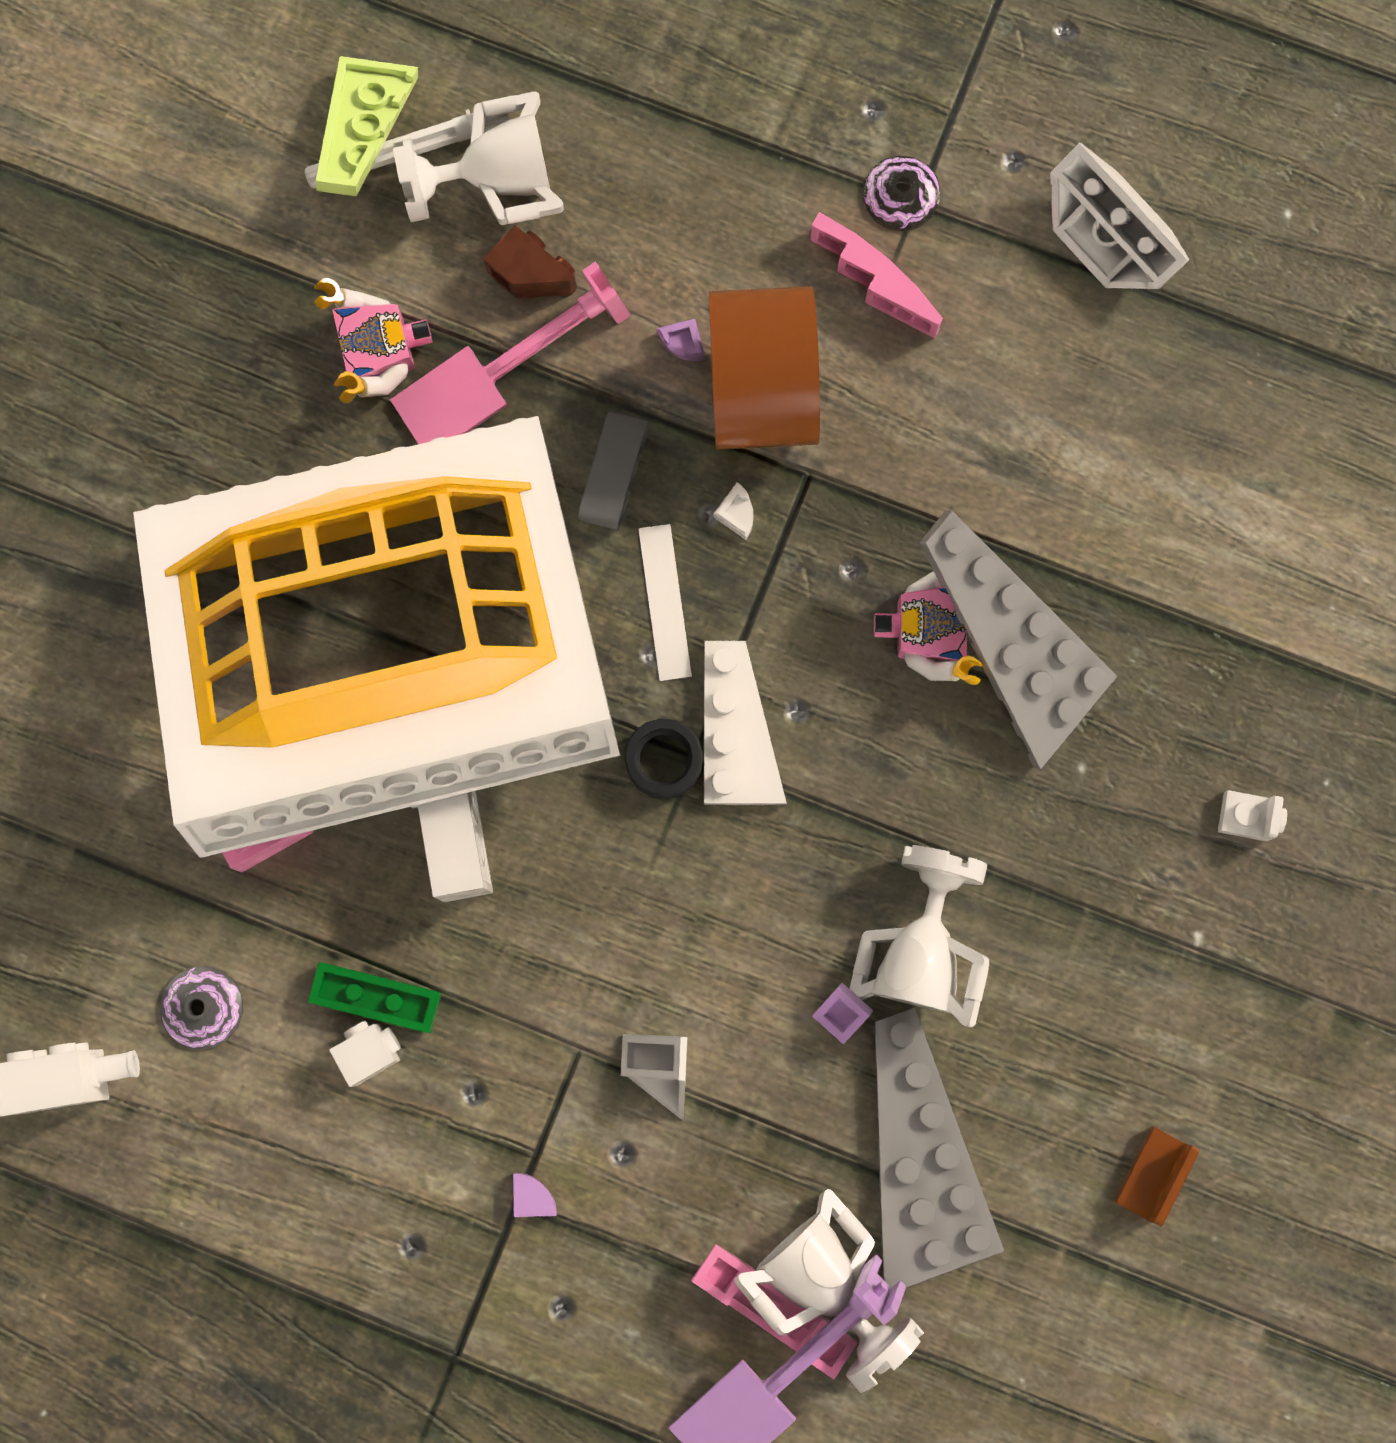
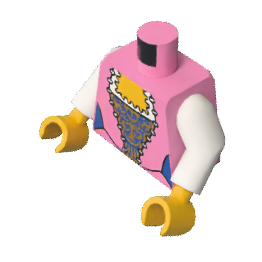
M329 278L320 280L314 286V289L323 290L328 295V297L319 296L314 301L318 308L326 309L333 303L337 307L332 309L346 371L340 374L334 386H345L348 388V390L343 391L339 397L343 403H350L356 395L359 397L389 395L407 377V373L415 368L410 348L433 343L427 319L404 324L398 305L362 292L345 288L340 289L338 284Z
M934 571L909 585L905 593L900 595L897 604V614H874V637L897 638V657L905 659L907 666L930 681H958L962 679L970 685H978L981 679L968 675L971 667L976 665L983 666V663L972 656H967V629L965 625L960 624L954 612L956 608L946 588L940 585Z

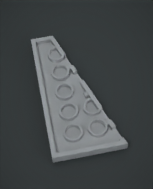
M945 511L919 543L940 585L946 588L956 608L954 612L960 624L965 625L973 641L971 645L979 661L983 663L982 667L998 699L1003 700L1013 720L1011 724L1017 736L1022 738L1029 752L1027 756L1032 766L1042 769L1115 680L1117 675L953 511Z
M915 1008L874 1022L883 1280L890 1288L900 1280L906 1287L1004 1252Z

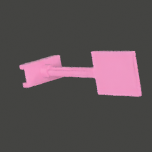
M596 261L582 270L591 290L578 298L577 304L487 366H482L472 349L467 346L390 399L418 444L427 443L439 437L448 438L468 433L507 407L508 405L496 388L495 382L588 317L592 319L605 310L617 324H620L631 316Z

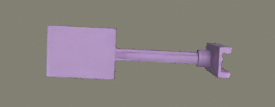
M876 1254L864 1265L854 1288V1295L849 1299L850 1304L766 1380H761L742 1359L669 1426V1429L681 1443H771L796 1420V1417L778 1399L777 1395L862 1318L867 1320L874 1314L883 1325L887 1324L897 1315L906 1289L905 1284L900 1280L892 1288L888 1286L877 1274L882 1260Z

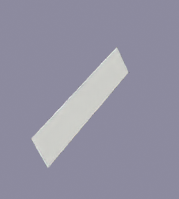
M666 524L638 528L659 680L665 681L692 677L671 526Z

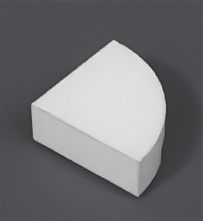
M737 482L714 512V518L747 540L753 526V506L747 491Z

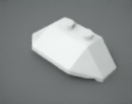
M1078 143L1051 171L1053 231L1105 288L1160 289L1189 261V258L1167 224L1115 169L1082 143Z

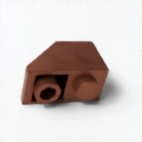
M516 225L483 258L487 274L515 298L572 295L577 290L575 270L571 264L559 255L554 258L544 250L546 248L544 242L530 230L525 233Z

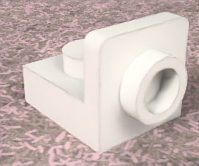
M1230 790L1225 791L1218 832L1266 842L1277 838L1278 833L1284 831L1287 821V809L1282 808L1283 797L1272 796L1266 798Z

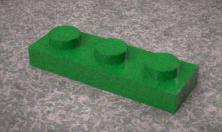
M319 962L308 1003L425 1033H432L442 992Z

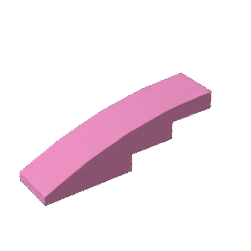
M819 212L811 227L810 241L840 256L837 272L868 287L865 303L935 338L943 318L921 290L884 254L853 231Z

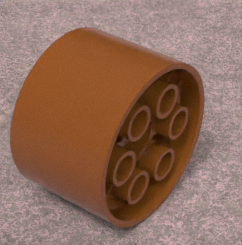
M813 286L709 291L716 450L818 445L820 437V380L817 317Z

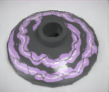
M208 966L189 968L176 975L165 988L160 1002L161 1022L167 1034L178 1044L195 1050L214 1048L227 1041L239 1027L243 1014L242 994L236 982L224 971ZM201 1000L204 1003V1011L201 1015L197 1016L193 1014L191 1006L194 1001Z

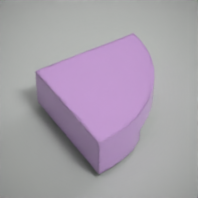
M695 319L656 328L660 342L672 355L687 361L705 360Z
M513 1173L514 1217L557 1216L555 1200L544 1184L531 1175Z

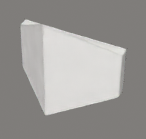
M623 1034L621 1076L631 1079L684 1122L688 1037Z

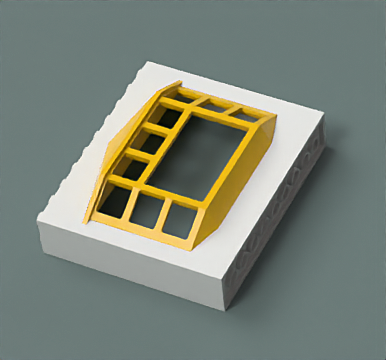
M538 416L527 419L518 418L510 423L494 427L477 428L471 432L448 438L439 437L427 443L410 447H397L385 453L368 457H355L350 461L339 464L317 466L309 471L288 476H275L267 481L246 486L238 485L229 490L209 495H196L188 500L167 505H154L146 510L133 512L173 825L200 858L620 756L552 467ZM503 501L511 537L462 535L457 533L453 513ZM440 516L443 531L441 538L393 550L389 549L386 529ZM372 532L375 545L374 554L322 566L319 545ZM305 549L308 565L305 571L254 582L251 561ZM461 551L514 553L523 591L468 588ZM443 554L448 555L466 642L464 650L272 695L258 599ZM237 565L240 581L239 587L201 610L196 574ZM243 605L248 642L209 666L204 627ZM473 606L525 607L528 612L535 647L481 645ZM252 661L257 699L217 723L212 683Z

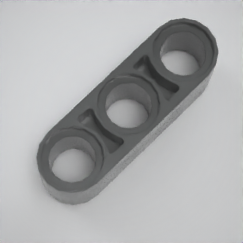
M609 411L581 501L578 521L615 531L619 530L647 438L649 421Z

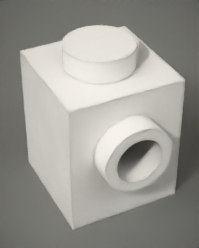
M364 1021L344 1032L343 1034L347 1040L329 1050L349 1087H354L399 1062L400 1059L396 1051L400 1050L401 1047L389 1027L383 1030L381 1024L368 1026L367 1022Z

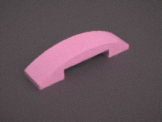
M717 1244L714 1245L691 1280L726 1306L730 1305L796 1352L830 1322L820 1315L785 1335L780 1336L751 1305L750 1301L734 1282L735 1277L741 1273L757 1270ZM770 1283L757 1285L782 1312L786 1320L806 1310L777 1291ZM845 1333L812 1365L832 1379H835L858 1342Z

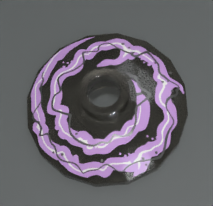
M898 155L882 160L871 169L864 181L862 197L866 211L876 223L889 230L905 232L920 228L933 217L939 207L941 188L936 174L927 164L914 157ZM899 183L907 184L910 190L900 192L896 185Z

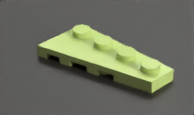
M340 56L315 180L316 191L350 196L358 195L418 79V67Z

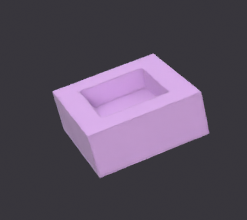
M841 983L815 1011L812 1017L844 1044L871 1015L873 1010Z

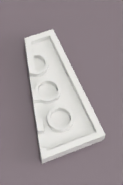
M705 641L704 805H786L746 641Z

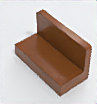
M1151 1126L1113 1202L1161 1227L1200 1149L1193 1145L1185 1144L1160 1129Z

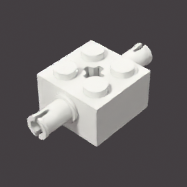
M67 1043L50 1046V1055H47V1050H27L6 1054L7 1062L0 1063V1117L109 1100L108 1081L139 1076L140 1066L135 1050L127 1053L104 1056L103 1049L89 1050L88 1043Z

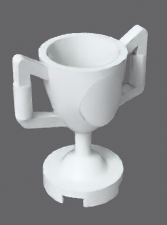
M530 92L477 103L473 110L471 145L465 151L462 159L456 163L433 166L427 159L416 155L411 138L393 141L395 164L404 196L408 199V202H405L410 221L415 222L428 219L427 200L434 195L436 186L441 182L456 179H465L481 190L500 225L514 224L563 212L562 200L550 190L535 115L541 102L539 93ZM522 110L520 117L511 119L484 133L485 118ZM496 194L515 196L537 195L542 201L504 209Z
M913 845L912 847L905 846L901 866L919 872L922 882L929 888L925 912L921 918L904 928L869 930L862 934L850 990L861 1000L876 995L922 1008L951 1013L962 1025L973 1027L976 1024L980 1002L983 997L989 970V959L985 955L951 938L941 922V914L946 894L949 891L957 890L963 883L983 885L988 865L971 857L968 858L967 863H963L962 858L950 855V852L918 845ZM893 942L879 967L876 979L867 982L876 943ZM956 954L973 963L964 997V1005L956 998Z
M827 1189L819 1196L816 1214L802 1223L777 1245L758 1265L757 1271L741 1273L735 1277L734 1282L767 1324L780 1336L785 1335L820 1315L837 1316L850 1304L849 1299L854 1295L855 1281L875 1242L870 1233L833 1191ZM831 1214L858 1245L850 1261L836 1233L829 1226ZM770 1283L777 1291L806 1310L786 1320L782 1312L757 1285ZM910 1317L904 1318L892 1327L886 1325L874 1327L862 1318L851 1328L859 1338V1345L857 1347L858 1358L847 1371V1378L860 1393L873 1388L878 1383L872 1377V1374L876 1371L880 1375L889 1368H892L894 1371L919 1345L921 1341L918 1338L924 1332Z

